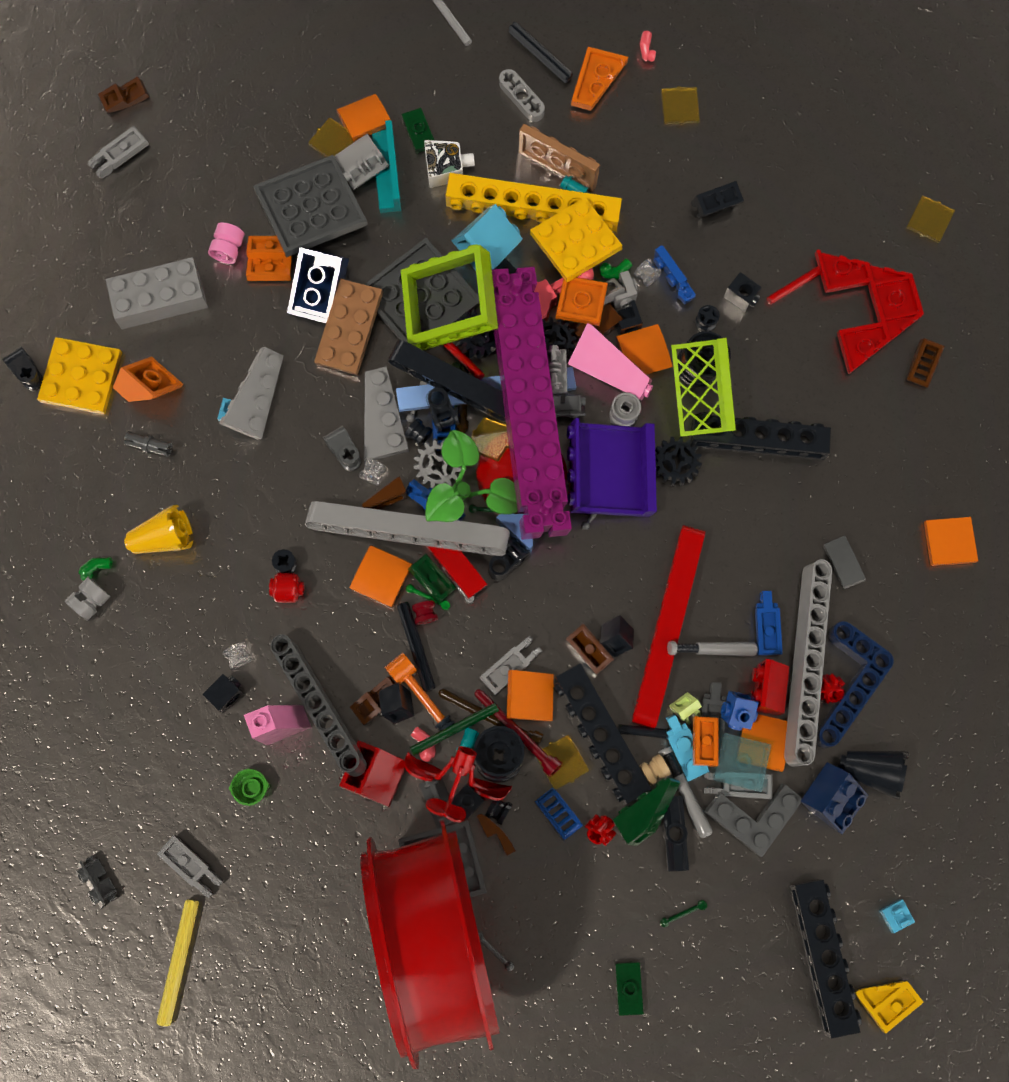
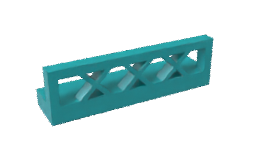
M392 120L385 121L386 130L372 134V141L389 165L376 174L380 213L401 211Z

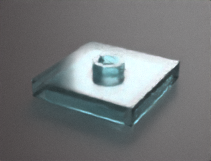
M723 733L718 755V766L715 768L713 780L762 792L771 744Z

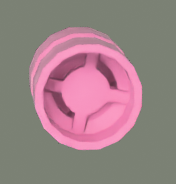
M223 222L218 223L213 235L215 239L210 244L208 254L219 262L234 264L238 256V247L241 246L245 235L244 232L235 225Z

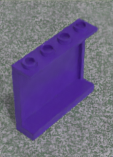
M575 418L567 427V439H570V447L567 450V460L570 461V469L567 472V482L570 483L567 504L570 505V513L650 517L656 513L655 424L645 423L642 427L579 423V418Z

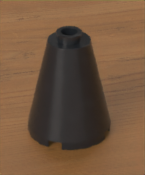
M847 751L846 755H841L839 768L850 773L856 781L892 798L900 799V792L903 790L907 771L905 760L908 759L909 752Z

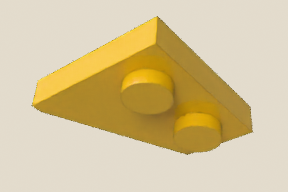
M905 980L854 990L857 999L884 1033L889 1032L923 1003V1000L913 987Z

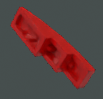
M426 546L439 565L444 568L468 599L487 586V583L461 551Z

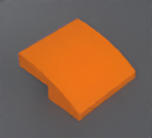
M376 94L337 109V113L353 142L366 134L371 135L386 129L385 121L391 120Z
M248 236L246 251L248 257L247 281H291L292 255L289 257L285 256L277 237Z
M658 324L615 336L619 350L646 375L673 367L666 342Z
M370 545L354 576L350 589L393 607L399 591L409 574L408 568L413 563Z
M758 714L751 729L742 728L736 762L783 772L786 762L784 750L787 721Z

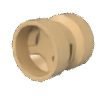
M660 754L654 756L649 764L644 762L639 765L650 786L657 783V778H666L671 775L666 762Z

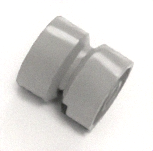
M631 393L618 394L614 398L609 412L611 424L633 427L641 411L639 399Z
M87 577L79 585V591H73L64 602L88 621L97 612L96 607L102 606L111 596L92 579Z

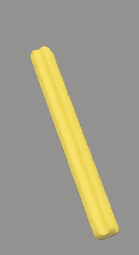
M188 899L184 903L157 1018V1024L167 1027L172 1022L199 902L196 900Z

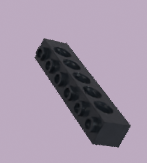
M700 412L695 415L703 420L708 412ZM711 414L704 422L709 427L721 428V418L719 416H712ZM694 417L691 431H694L700 424ZM744 417L743 419L735 418L736 429L740 430L743 436H736L733 431L720 432V434L691 435L690 439L691 447L697 446L699 448L825 460L830 454L831 427H824L823 424L818 423L802 425L798 421L781 423L776 419L761 421L755 417ZM702 425V426L699 428V430L708 429V428H706L704 425ZM755 432H762L765 435V438H758ZM778 434H784L787 437V441L779 439ZM800 436H806L810 443H804Z
M581 663L556 676V683L553 686L559 697L564 696L568 704L565 705V708L570 717L573 718L575 716L580 724L576 726L583 739L587 737L591 746L588 748L595 760L599 758L603 766L600 770L606 781L611 780L615 788L612 792L617 801H623L624 805L637 799L641 794L651 791L649 783ZM572 688H580L583 691V697L581 699H574L570 693ZM583 709H592L595 713V718L593 720H586L582 715ZM596 729H603L606 732L607 738L605 741L595 739L594 731ZM608 750H615L618 753L617 762L612 763L607 760L606 752ZM620 771H627L629 773L630 781L628 784H622L618 780Z
M821 879L792 884L790 889L825 1036L833 1039L861 1033L859 1025L862 1024L859 1011L855 1010L853 1003L855 991L847 979V974H849L848 963L845 958H842L840 950L843 948V942L840 934L836 933L834 924L837 923L834 909L830 908L828 900L831 898L829 886L827 883L824 884V880ZM813 900H817L820 905L819 911L815 914L810 910V903ZM819 925H823L826 933L823 938L819 939L816 935V928ZM829 950L832 958L829 963L825 964L822 960V954L824 951ZM835 975L838 984L835 988L830 989L828 980L831 976ZM838 1001H842L844 1009L840 1014H836L834 1011V1006Z

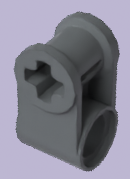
M343 426L323 437L328 448L345 470L355 471L360 467L361 458L358 449Z

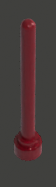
M477 689L475 691V697L485 707L495 703L483 690ZM496 704L499 712L493 715L505 727L513 729L520 736L524 746L542 762L543 771L549 777L553 776L563 763L557 757L548 756L512 719L507 718V714Z

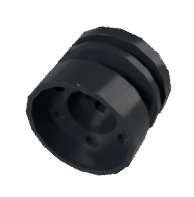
M701 331L694 334L686 343L717 340L723 337L711 331ZM713 345L704 346L698 355L708 362L714 355ZM728 345L729 362H730V359H731V351H730V347H729V345ZM694 347L691 349L694 352H696L699 347ZM687 348L681 349L677 356L678 360L685 365L693 353ZM696 356L687 367L698 375L706 364ZM715 359L711 362L713 367H715ZM678 363L679 372H680V370L683 368V366H681V365ZM708 366L700 377L711 385L716 379V372ZM686 369L679 376L688 385L696 378ZM699 379L693 385L695 388L707 386Z
M493 726L484 730L477 737L474 745V751L477 753L474 764L478 773L484 779L494 783L513 779L519 773L524 760V744L520 736L513 729L505 726ZM494 753H503V761L499 759L494 760Z

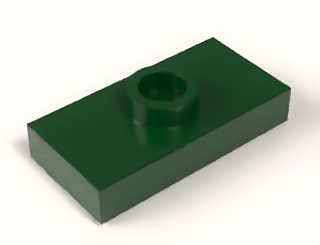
M422 108L401 114L416 154L424 152V140H434Z
M427 554L423 555L408 568L411 574L438 604L457 588Z
M640 962L615 963L618 1015H643Z

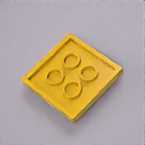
M585 197L530 229V235L567 283L621 251L623 246Z
M55 337L37 400L42 403L105 415L122 351L120 349Z

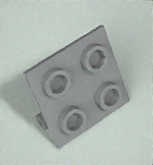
M368 134L334 156L342 174L353 190L389 166Z
M552 345L549 347L550 350H547L553 394L567 393L566 349H559L557 345Z

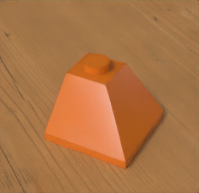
M151 356L121 367L113 389L128 402L157 398L182 388L183 383Z

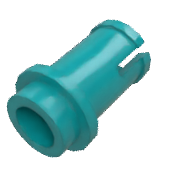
M565 176L561 182L560 187L563 190L587 193L589 187L573 180V176Z
M466 728L460 746L473 750L480 733L474 729Z

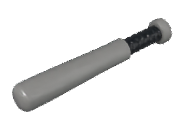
M669 641L667 651L669 655L683 652L696 653L697 655L755 656L758 653V645L755 642L677 644L675 641Z
M669 746L659 751V754L666 760L673 779L680 782L678 791L680 796H683V802L701 838L708 837L713 833L712 827L684 773H681L672 755V747Z

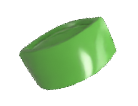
M245 769L234 776L229 790L239 804L250 806L263 799L271 784L268 783L264 775L259 771Z

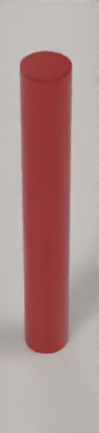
M819 266L767 297L769 304L772 305L819 276Z
M453 342L443 344L475 378L479 380L484 378L485 374Z

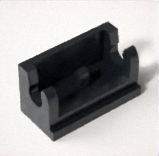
M737 181L696 195L691 203L693 207L698 208L699 213H697V217L701 218L742 203L744 199Z

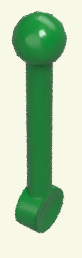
M408 584L406 586L408 593L413 592L438 604L432 596L415 589L414 585ZM446 600L438 604L443 610L450 608V603Z

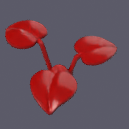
M458 747L455 757L451 756L449 763L443 770L415 758L409 752L405 756L404 767L410 775L425 781L440 780L450 767H453L452 771L457 775L448 801L430 798L426 802V808L430 812L445 817L452 822L460 823L466 818V812L462 807L451 804L461 776H466L469 773V786L473 787L477 794L496 801L503 800L510 792L512 786L474 778L476 765L473 763L477 753L468 747Z

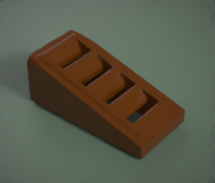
M925 338L921 339L906 380L928 388L945 346ZM924 349L934 352L933 356L925 353ZM921 357L927 358L931 360V363H927L920 359ZM918 364L927 367L928 371L917 368ZM915 372L926 376L925 380L915 377Z
M400 476L364 502L362 507L380 510L407 499V492Z

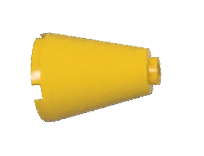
M172 505L126 533V538L124 539L127 550L134 554L180 551L191 548L193 540L189 541V535L193 533L186 513L183 510L178 511V505Z

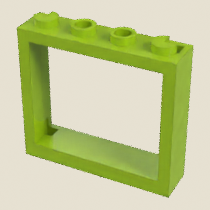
M470 245L467 249L451 251L448 255L433 257L427 262L420 264H411L408 268L401 270L408 343L421 350H426L498 329L490 252L481 245ZM475 262L481 315L421 332L416 280Z

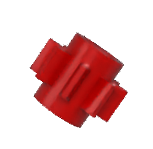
M833 673L831 675H823L820 700H825L827 704L841 700L845 692L842 688L845 682Z
M595 814L585 825L589 829L587 832L589 840L594 844L603 843L606 846L617 834L613 830L615 825L613 820L606 815L599 817Z

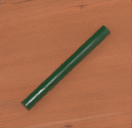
M493 703L411 746V752L415 756L499 712V709Z

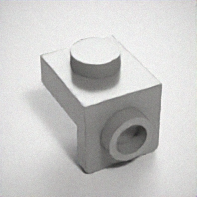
M629 271L621 272L618 282L625 288L626 293L615 297L613 304L615 309L620 307L622 309L628 308L630 301H636L637 283L635 278L630 276Z

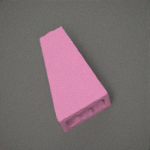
M587 323L568 364L626 393H631L640 400H643L644 397L648 398L653 388V385H651L652 379L594 326Z
M267 705L244 715L252 739L265 745H270L311 728L303 705Z

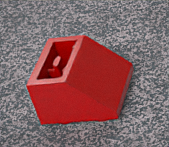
M765 659L757 665V668H753L751 679L755 682L754 691H751L750 695L755 701L759 702L757 708L759 713L778 716L785 713L790 666L771 659Z
M358 740L357 747L366 760V770L358 777H353L345 772L339 786L349 792L390 807L405 771V760ZM356 758L349 762V769L356 765Z

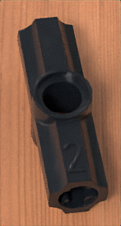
M674 796L663 817V837L665 839L668 872L689 870L688 832L685 827L683 796ZM672 827H677L681 831V837L677 841L671 839L669 835Z

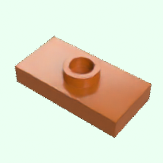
M693 717L694 766H718V718Z

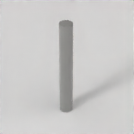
M432 0L465 46H469L472 43L471 38L443 0Z

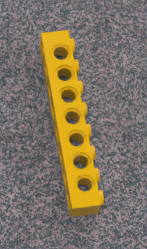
M455 173L449 174L445 196L446 207L454 210L466 209L475 213H483L488 207L496 204L506 212L507 216H513L520 220L533 219L540 223L585 197L596 212L602 214L600 217L613 232L617 231L622 198ZM471 193L473 196L468 197L465 194ZM492 196L494 199L488 200L486 197ZM510 199H513V200H515L516 202H515V203H509V202H507V201L510 200ZM529 203H536L538 205L530 206ZM551 206H557V207H559V208H558V209H551L550 207H551Z

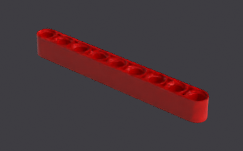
M685 525L682 526L632 717L633 723L656 728L675 656L668 654L667 645L669 641H675L678 644L706 531Z

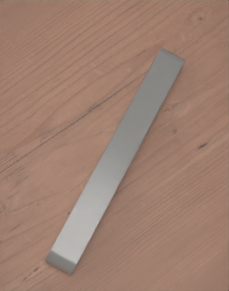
M319 501L310 503L305 521L306 527L316 531L494 556L505 555L510 534L508 529L500 526L458 520L453 522L426 521V516Z
M819 559L806 565L802 572L784 759L792 767L809 765L815 758L832 580V567L824 559ZM813 590L816 592L817 598L814 596ZM811 612L814 614L815 620L812 618ZM809 635L812 637L813 642L809 640ZM807 658L810 660V666L807 663ZM804 681L807 682L808 689L805 687ZM802 704L805 705L806 712L803 711ZM800 727H801V728L803 729V731H804V735H803V736H802L801 733H800ZM798 750L801 753V760L798 758L797 755Z

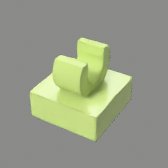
M688 692L669 705L672 712L688 725L691 723L688 719L690 715L694 713L696 716H701L698 710L702 707L700 702Z

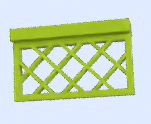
M727 338L671 345L680 437L736 431ZM713 345L714 355L707 362L698 353L704 346ZM699 347L696 352H694L691 348ZM687 348L693 355L684 365L678 360L677 350ZM696 356L706 364L698 375L687 367ZM714 359H715V367H713V366L711 365V362H712ZM678 363H679L681 366H683V368L680 370V372H679ZM708 366L716 372V379L711 385L700 377ZM685 369L696 377L688 387L680 383L679 376ZM698 379L708 386V389L700 398L690 390ZM716 382H717L718 391L713 388V386H714V384H715ZM681 387H683V388L685 389V391L683 392L682 395H681ZM710 389L717 393L719 401L713 408L702 400ZM687 392L698 399L690 411L682 405V398ZM700 402L711 410L703 420L692 413ZM718 405L720 408V414L715 410ZM683 409L688 412L685 417H683ZM714 412L721 418V428H711L704 422ZM689 415L700 422L694 431H685L684 421ZM702 425H704L706 428H708V429L699 430V428H700Z

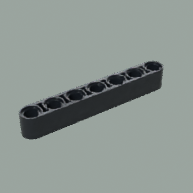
M397 340L388 358V362L392 366L435 388L444 389L447 394L506 424L503 393L501 390L408 342Z

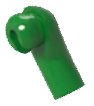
M625 258L617 267L603 263L600 266V271L605 279H619L620 273L628 271L633 265Z
M91 558L79 568L78 574L81 575L80 579L82 581L87 577L92 579L93 572L97 569H112V558Z

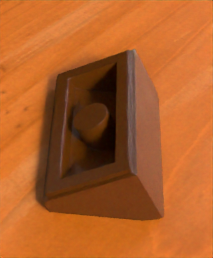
M584 623L566 638L596 675L614 660Z

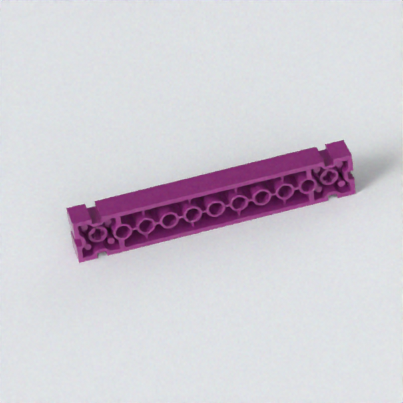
M535 267L517 268L514 274H509L508 269L492 270L498 321V329L494 330L517 509L518 513L524 512L519 521L521 540L540 538L543 532H548L549 537L566 536L572 527L569 511H563L568 498L539 293L534 292L537 285Z

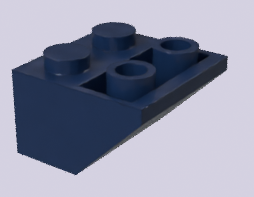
M827 762L801 799V802L811 813L843 835L845 830L851 825L859 809L864 806L869 795L850 773Z

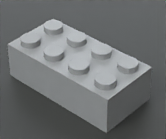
M193 257L105 279L114 319L121 329L208 308L199 269Z

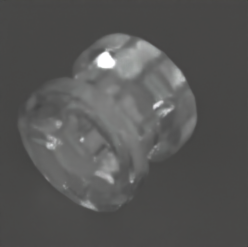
M647 259L635 270L634 275L637 278H641L643 284L648 287L659 278L662 271L659 268H655L653 262Z
M367 458L364 462L365 467L358 476L371 484L379 485L381 482L380 476L382 473H385L386 467L375 460Z
M244 642L234 644L223 651L224 657L230 662L229 667L231 670L241 668L252 660L250 654H247L245 651L246 646Z

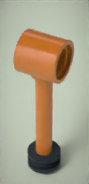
M401 653L384 667L396 683L402 684L405 682L438 723L435 728H439L438 730L442 731L455 723L454 720L451 721L452 719H449L450 715L445 717L414 679L412 675L417 672V669L404 653Z

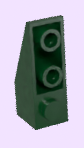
M673 778L660 780L657 782L655 789L641 794L637 798L638 801L632 806L628 805L618 812L619 815L613 821L628 845L638 846L656 833L680 785L679 780Z

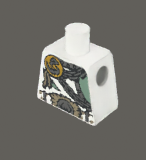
M424 140L429 188L448 184L450 173L463 175V167L475 166L474 154H461L458 142Z

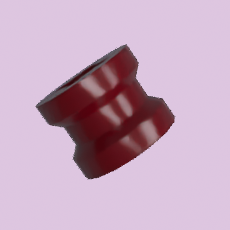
M423 601L412 605L413 612L416 613V625L428 624L438 620L437 614L434 613V601Z

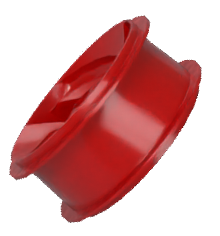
M444 820L440 821L442 834L396 849L378 851L373 838L369 837L367 839V852H363L360 855L365 905L384 1002L400 1057H408L413 1069H419L418 1052L435 1045L487 1037L489 1050L491 1051L494 1050L491 1036L500 1034L456 831L447 832Z

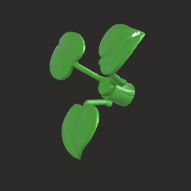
M451 430L442 444V457L451 467L458 468L461 466V471L456 479V483L452 487L449 484L443 483L431 490L426 502V521H456L464 512L463 501L467 497L472 498L481 494H489L486 498V504L492 511L505 515L517 513L514 482L511 480L498 478L491 483L490 490L483 489L471 492L470 486L462 481L466 466H474L478 462L479 451L475 442L468 435L457 430Z

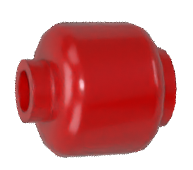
M277 573L274 578L270 579L269 595L278 603H296L299 595H304V582L300 581L299 576L295 573Z

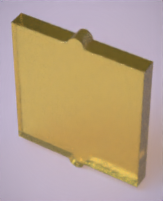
M678 86L677 88L662 89L664 124L683 125L684 123H699L697 87L681 88Z
M329 117L321 128H317V133L311 138L308 145L325 157L331 155L335 156L354 142L347 129Z
M922 195L906 228L920 234L921 237L925 236L939 243L955 210L942 205L940 201L936 202Z
M483 417L476 430L472 431L471 439L477 445L479 454L499 462L506 449L509 448L506 425Z
M569 735L554 743L550 742L549 746L542 749L548 756L557 757L563 763L553 776L549 777L546 774L554 790L561 788L569 782L574 783L575 779L589 772Z

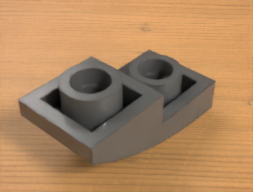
M845 536L823 544L824 550L834 566V572L844 589L866 581L860 564Z

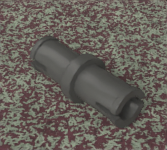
M130 431L125 435V439H129V441L124 440L126 446L142 449L145 453L153 452L169 457L172 452L171 449H168V447L173 448L172 443L154 439L151 435L143 436Z

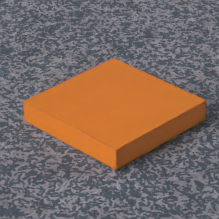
M577 277L567 283L563 278L556 319L600 326L608 283Z
M971 517L924 521L930 566L978 562Z
M509 670L507 718L545 722L553 721L554 674Z

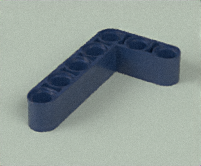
M845 621L839 622L829 629V641L862 666L846 687L842 699L834 704L818 727L816 744L821 748H829L840 742L894 663L893 656L889 651ZM837 628L845 632V639L838 637ZM857 642L864 645V653H860L857 650ZM877 656L883 659V667H879L876 664ZM863 675H867L871 679L870 686L863 683ZM850 693H853L857 696V705H854L850 702ZM837 712H841L844 715L845 722L843 724L836 720ZM824 731H828L831 734L832 740L830 743L823 740L822 734Z

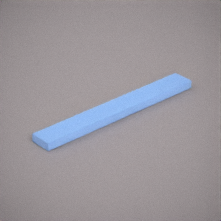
M567 367V391L576 390L573 367ZM500 376L484 377L481 380L502 391ZM427 384L396 388L399 412L428 409L426 394L435 387ZM434 392L431 395V401L436 405L441 404L443 400L442 395L439 392ZM448 394L452 405L466 404Z

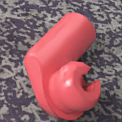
M644 31L640 40L642 59L646 62H653L656 55L655 50H649L652 39L650 31Z
M417 726L412 732L411 737L421 742L430 737V735ZM434 745L419 754L421 760L425 762L431 761L435 757L436 746Z

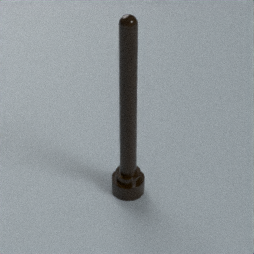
M446 689L439 690L438 694L441 698L472 714L483 709ZM494 715L484 719L495 726H504ZM522 729L539 746L544 734L536 730L528 732Z

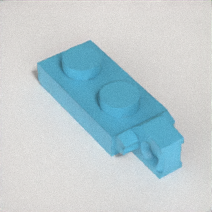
M675 714L666 717L671 729L666 732L667 739L687 781L689 782L710 772L707 766L693 765V735L690 728L687 727L686 723L680 725Z

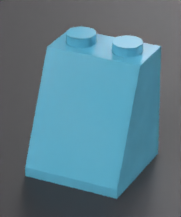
M494 204L481 213L451 241L459 251L467 249L470 245H481L490 252L491 267L494 270L523 238L518 227L513 223L511 224L506 218V212L500 206ZM475 262L470 263V265L476 271Z

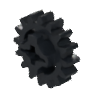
M472 310L470 313L466 311L456 322L478 316L476 310ZM494 330L460 339L456 346L463 347L462 353L468 351L470 358L475 354L478 359L483 356L488 357L496 350Z
M550 317L547 323L542 319L546 350H550L549 347L552 345H557L559 349H566L567 358L570 359L572 355L570 351L575 350L576 346L574 344L577 343V337L573 336L575 334L574 328L568 330L569 322L563 325L561 324V319L554 322L553 317ZM560 332H563L566 338L562 337ZM552 339H555V340H556V341L553 342V344H550V343H549V342L552 341Z
M670 437L669 443L663 440L661 443L662 447H656L655 461H657L656 469H658L656 476H664L663 483L671 480V486H674L675 482L678 481L680 486H683L685 479L690 483L693 480L692 475L697 477L699 473L697 469L702 466V463L698 460L702 455L695 453L698 447H691V440L684 443L683 437H680L678 441H675L674 437ZM674 448V450L671 453L666 452L667 450ZM678 454V458H677V459H678V462H679L680 464L678 465V467H677V469H676V464H675L674 458H676V455ZM690 469L688 472L679 475L682 470Z

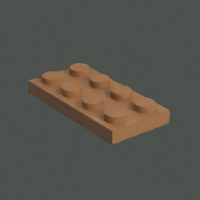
M523 124L519 130L520 154L563 177L573 176V180L589 187L588 190L590 192L594 191L597 186L600 164L595 159L585 157L578 153L575 148L559 143L552 136H546L536 127Z
M344 279L339 280L314 361L316 365L358 375L383 295L382 289Z

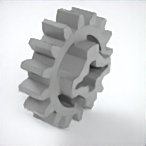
M434 438L431 445L426 441L424 443L425 449L422 447L418 448V452L421 455L414 456V460L419 463L414 464L413 468L420 470L416 476L424 477L423 484L430 481L431 488L435 486V483L443 484L446 482L452 485L451 478L456 480L458 478L456 472L461 471V466L458 468L453 467L449 473L447 469L448 464L444 461L442 453L437 452L436 449H442L445 439L438 443L437 439ZM427 454L430 460L423 466V459ZM435 459L439 462L443 461L442 468L438 465L433 466ZM433 473L439 475L440 478L433 477L430 474Z

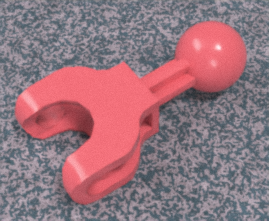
M593 268L579 275L577 278L593 280ZM563 278L551 285L546 279L537 282L534 292L539 293L542 319L546 322L550 316L551 308L557 305V296L560 295Z

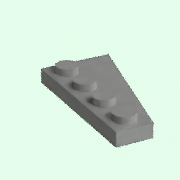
M266 347L260 348L247 371L248 375L238 387V393L231 400L227 407L228 411L218 424L257 440L262 439L284 355Z
M387 366L365 372V463L409 452Z

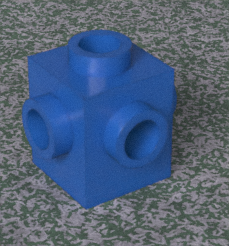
M729 691L726 702L721 707V718L731 729L739 731L742 728L751 729L753 722L756 721L758 716L757 708L759 702L755 701L751 695Z

